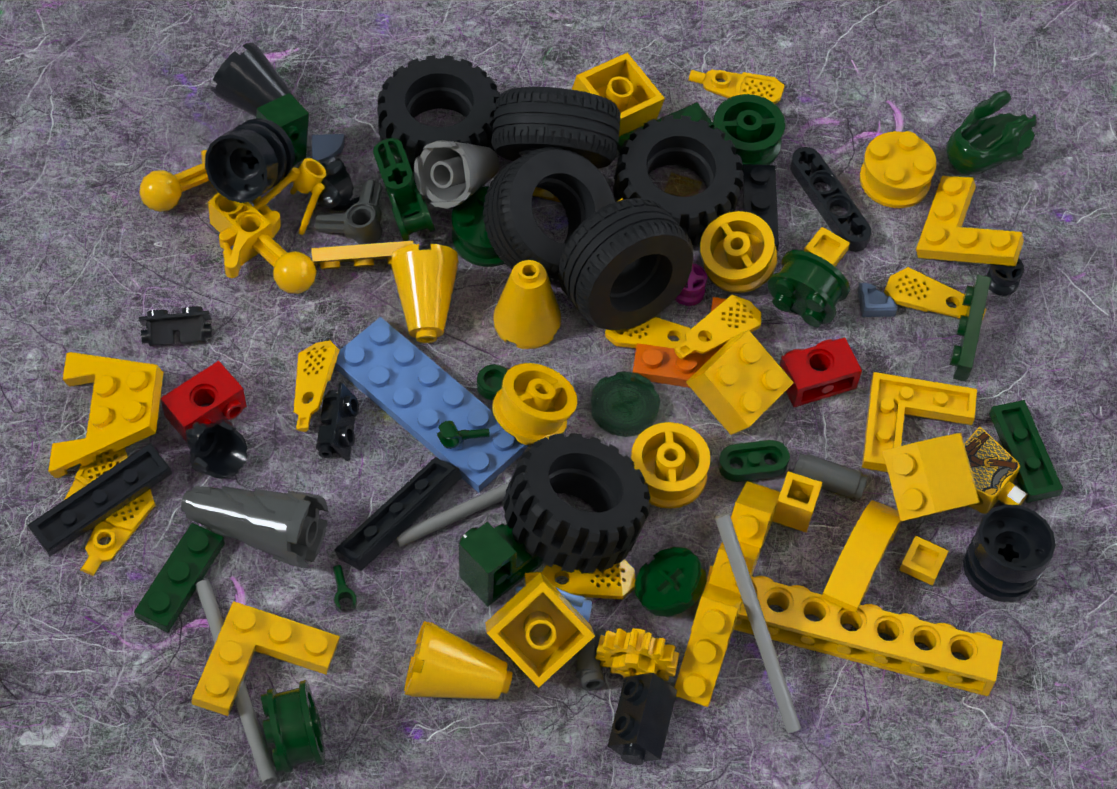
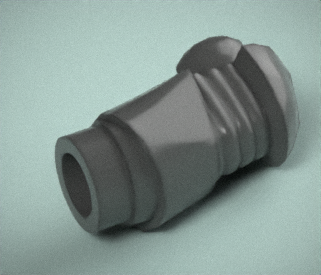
M604 629L595 631V637L577 652L576 677L581 682L582 688L587 691L599 689L604 685L601 661L595 658L600 635L605 636L606 633Z

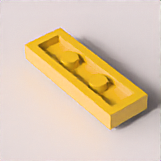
M413 241L311 248L312 261L314 264H320L321 270L340 268V262L354 261V267L374 266V260L387 259L388 264L391 265L392 253L395 250L414 243Z

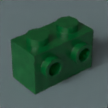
M290 93L258 107L256 118L273 121L283 128L291 139L295 151L294 165L306 159L309 112Z

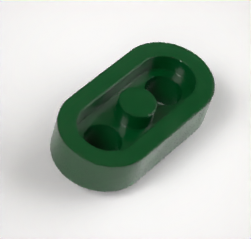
M776 440L732 444L722 450L718 469L724 478L732 482L774 478L786 471L790 454L787 447ZM765 460H773L776 464L769 465ZM738 464L741 466V468L735 469L732 468L730 465Z

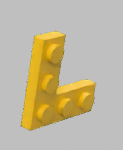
M942 176L916 247L918 258L1016 266L1024 238L1022 232L962 227L976 187L974 178Z
M873 372L862 468L888 472L882 451L901 446L904 414L972 425L975 419L977 389Z
M233 601L192 696V705L228 716L255 651L327 675L339 644L340 636Z

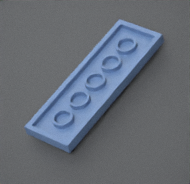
M379 317L340 349L334 368L435 456L459 468L463 476L462 479L478 493L528 448V445L518 442L514 436L506 432L499 425L492 410L382 317ZM453 421L458 431L488 428L490 436L462 440L456 447L447 449L440 442L437 433L440 432L438 427L441 423Z

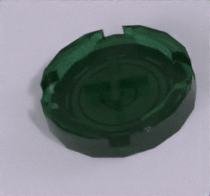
M622 371L616 372L614 376L608 377L607 375L600 379L593 388L590 401L592 417L600 428L612 435L622 437L639 435L657 420L660 407L659 394L657 395L654 389L655 386L651 381L638 373Z

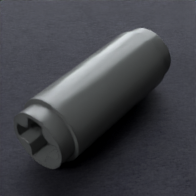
M802 453L798 457L793 472L823 482L822 489L859 500L868 476L863 475L860 471Z

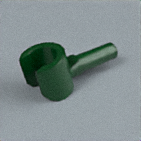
M453 421L441 423L438 427L440 432L437 433L440 442L447 449L456 447L462 440L490 436L488 428L458 431Z
M336 565L333 567L337 584V593L334 597L335 608L341 613L339 601L343 598H349L353 602V609H356L357 599L355 592L348 589L342 566Z

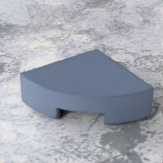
M344 134L312 135V159L322 163L341 153L345 145Z
M859 283L858 295L862 317H892L896 315L897 307L890 296L887 297L872 284Z

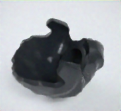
M332 157L321 163L326 170V176L321 182L325 189L319 195L317 202L320 206L332 210L346 211L359 201L360 196L350 200L354 189L350 174L346 171V167L339 157Z
M224 419L210 424L193 423L192 428L187 429L185 432L186 441L190 449L192 469L198 473L218 479L235 476L243 468L248 457L246 453L248 448L243 435L236 430L237 428L230 421Z

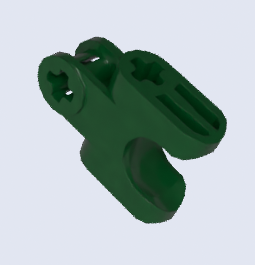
M396 138L382 140L375 145L373 154L392 203V211L403 241L410 240V234L427 228L430 232L436 231L425 200L422 199L417 189L402 142Z

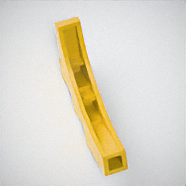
M747 481L735 502L731 520L750 577H752L772 524L780 492ZM723 542L718 549L709 582L701 596L674 687L677 689L676 697L706 707L710 704L743 603Z

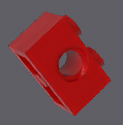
M845 337L837 340H824L816 346L803 350H791L781 356L779 365L794 382L786 390L794 408L857 389L862 369Z
M220 361L212 364L160 398L165 418L185 441L187 439L185 432L187 429L192 428L193 423L210 424L222 419L231 420L236 418L247 407L243 387ZM211 403L209 406L201 407L202 404Z

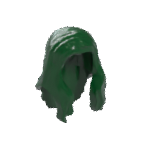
M1007 90L993 94L989 99L980 102L974 107L961 126L951 134L946 145L949 162L954 169L963 175H978L1004 162L1022 160L1024 157L1022 153L1030 148L1035 136L1032 127H1035L1037 123L1036 114L1032 118H1028L1025 114L1014 116L1010 113L986 118L999 111L1012 99Z

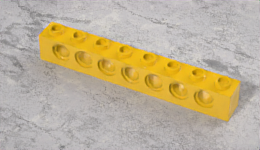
M711 565L708 572L705 588L709 582V578L713 569V566ZM766 576L751 577L771 639L774 641L984 696L990 694L996 682L1003 641L993 639L986 633H969L957 630L954 626L947 623H930L919 620L918 617L912 614H896L884 611L881 607L874 604H860L857 612H853L823 599L822 594L811 592L804 586H788L776 583ZM742 603L734 630L754 635L744 604ZM778 605L782 607L784 611L775 612L771 610L769 606ZM813 614L821 621H810L805 615ZM841 624H851L857 631H848ZM886 633L890 635L893 640H883L878 634ZM915 643H923L927 645L930 650H921L915 645ZM952 652L961 653L965 656L966 660L955 658Z

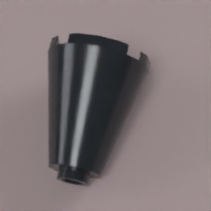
M253 42L243 45L247 49L239 55L234 51L223 62L213 78L217 85L216 87L211 86V91L216 96L255 117L258 107L288 93L294 97L261 49Z

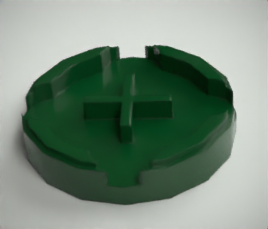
M671 547L660 550L653 555L654 560L649 564L645 562L640 568L635 580V594L647 611L655 616L669 617L684 612L694 605L702 595L707 582L706 569L699 557L687 548Z

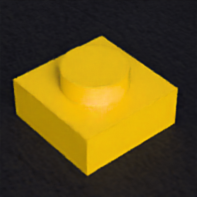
M821 227L806 245L804 251L813 253L836 266L847 253L850 242Z
M915 535L899 571L933 586L949 551Z

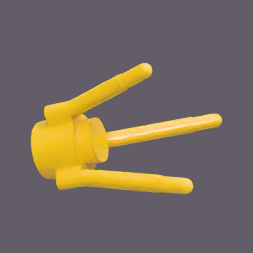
M312 158L304 159L298 168H292L290 173L253 207L260 210L293 181V187L290 189L292 195L296 194L297 191L304 194L312 193L299 228V234L304 235L318 197L325 189L321 183L326 176L324 166Z

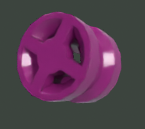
M692 264V271L686 283L687 287L686 285L676 297V302L685 306H694L703 300L708 278L706 271L701 266Z

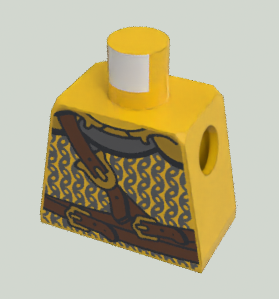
M978 427L964 443L980 503L969 505V507L982 514H987L998 500L1007 505H1022L1028 494L1013 484L1021 467L1019 462L984 429Z

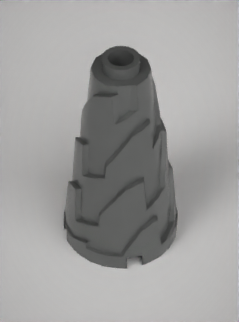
M195 486L191 491L185 492L181 502V509L185 512L187 519L211 528L212 532L242 541L248 546L273 555V559L300 568L309 567L304 560L314 562L322 546L328 520L319 518V510L328 512L327 503L322 496L288 490V493L260 489L250 491L222 486V489Z

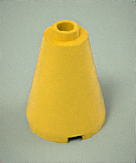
M412 244L401 247L392 253L391 267L409 335L416 338V341L420 343L435 342L438 337L444 334L459 265L457 251L448 246L431 244V250H419V244Z
M524 260L514 266L493 315L494 327L500 338L506 343L507 340L515 343L517 348L535 349L544 346L554 339V335L561 326V311L547 272L542 264L533 260Z
M423 621L415 642L417 646L414 655L411 656L404 686L405 695L411 697L497 700L501 693H508L513 672L507 671V662L432 622Z

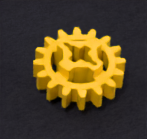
M618 628L616 633L608 630L605 636L600 635L595 658L601 661L600 665L602 667H611L610 673L621 674L623 678L655 673L664 681H668L669 676L674 677L676 674L680 654L675 652L674 645H665L666 639L654 638L650 632L646 633L645 630L632 628L631 632L627 633L623 629Z

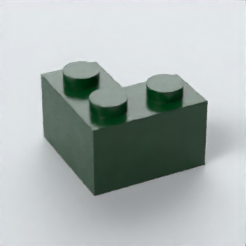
M488 521L478 529L474 527L468 530L459 542V577L487 607L525 579V573H532L543 565L542 558L537 555L532 557L525 551L526 546L516 541L512 535L513 528L509 529L508 525L504 523L493 528Z

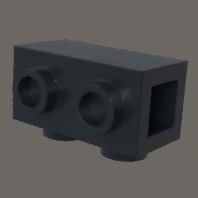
M655 673L625 677L607 746L620 754L624 762L632 765H642L645 761L661 760L677 689Z

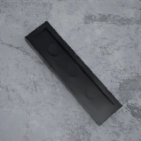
M149 443L27 526L50 557L172 474L171 468L153 445Z
M437 457L432 459L334 549L337 557L362 571L463 477L459 468Z

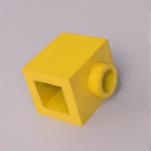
M788 471L777 501L772 522L807 533L823 482Z

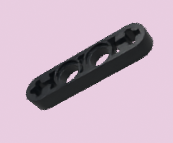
M810 147L797 149L792 156L790 167L792 174L831 231L850 242L848 250L853 252L864 250L869 244L871 236L870 225L822 156ZM823 182L828 184L831 189L821 192L814 187V184ZM841 206L847 211V214L842 216L835 215L831 212L830 208Z

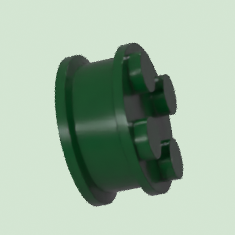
M742 94L728 98L719 105L714 115L713 130L717 127L725 133V141L731 140L737 148L735 155L738 154L741 157L742 164L770 165L778 157L781 150L785 119L781 110L770 100L757 95Z
M484 186L465 202L453 208L452 242L457 253L469 263L482 267H495L505 263L494 251L495 249L491 246L485 230L483 206L484 202H486L485 195L489 186Z
M802 250L788 251L782 258L781 271L773 274L767 283L768 290L774 298L772 300L773 305L781 311L796 313L813 327H820L821 324L830 323L836 315L835 306L837 302L846 299L850 292V285L847 279L834 265L813 253Z
M307 680L300 681L299 688L277 693L275 688L267 689L266 694H261L265 717H269V719L263 720L264 733L267 743L274 742L276 748L272 749L277 772L291 773L293 772V766L311 761H316L318 766L324 765L325 749L322 725Z

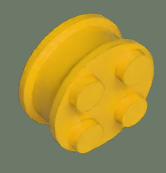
M893 131L883 133L875 137L866 148L864 162L860 170L861 186L872 200L883 206L891 208L914 206L921 202L929 192L931 179L934 176L937 165L936 156L932 148L913 132Z
M743 211L729 212L713 220L703 232L700 241L701 257L709 279L717 287L728 292L745 293L761 287L774 273L777 265L774 236L769 225L759 216Z
M523 363L513 366L506 372L502 381V388L497 392L493 400L492 410L495 419L506 432L514 436L521 444L531 445L542 438L547 437L549 440V437L552 435L564 433L567 427V419L573 415L578 400L573 386L560 373L540 364Z
M673 422L659 423L648 427L636 438L631 451V460L634 462V469H640L644 476V484L648 486L650 493L649 503L660 508H679L692 503L703 492L710 466V451L703 437L692 428Z

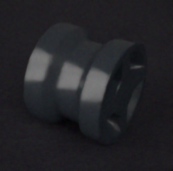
M1018 258L1016 266L990 264V269L986 275L991 277L989 290L1002 296L1014 293L1024 273L1022 261Z

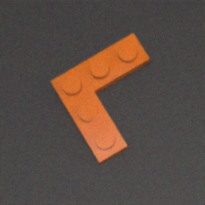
M713 297L711 312L726 299ZM637 343L632 379L690 388L686 381L723 345L704 354L692 352L685 358L680 359L676 355L674 348Z

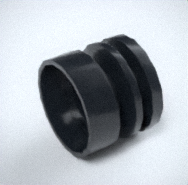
M263 118L247 120L233 130L219 136L210 143L205 154V169L211 184L225 198L239 203L253 201L272 189L290 173L295 162V151L291 139L286 132L273 121Z
M1007 504L993 508L982 518L975 536L966 550L963 559L964 573L972 587L985 597L1000 602H1014L1023 599L1035 588L1042 572L1046 569L1053 556L1056 546L1054 532L1043 517L1029 508L1021 505Z

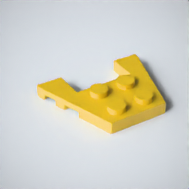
M73 352L66 353L62 380L69 387L94 383L86 438L53 443L48 472L54 478H60L67 475V469L77 464H81L84 467L95 462L96 456L112 449L116 452L155 434L164 373L161 368L156 364Z

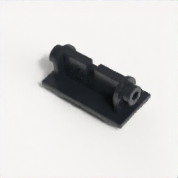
M199 306L182 308V313L168 314V310L148 311L147 316L139 317L141 325L147 326V330H141L142 344L149 343L150 347L174 344L173 331H180L181 343L205 342L206 338L212 337L211 324H205L204 322L212 320L210 312L203 311V308Z
M342 382L339 383L338 391L330 390L323 397L320 421L323 424L331 423V425L319 426L316 449L321 457L330 458L333 456V453H339L346 461H350L351 446L355 443L354 424L355 417L359 413V403L356 396Z

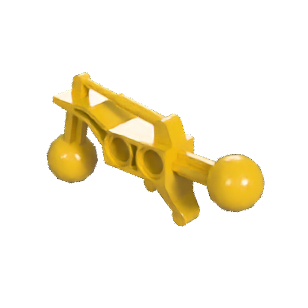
M207 150L201 151L202 164L175 175L165 170H157L143 177L139 189L143 204L150 210L158 212L169 211L178 204L182 192L209 181L205 169V154ZM218 192L208 201L210 224L220 232L219 244L224 249L223 257L226 277H237L241 266L260 254L274 267V280L283 291L299 294L307 291L313 285L316 277V267L311 258L302 252L293 251L287 253L273 240L281 228L279 212L272 211L267 204L258 211L249 202L239 203L231 201ZM259 196L252 203L255 205L261 197Z

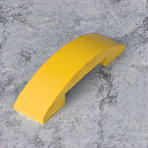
M874 500L870 501L857 521L838 558L822 594L823 599L857 612L890 541H893L902 523L898 510Z

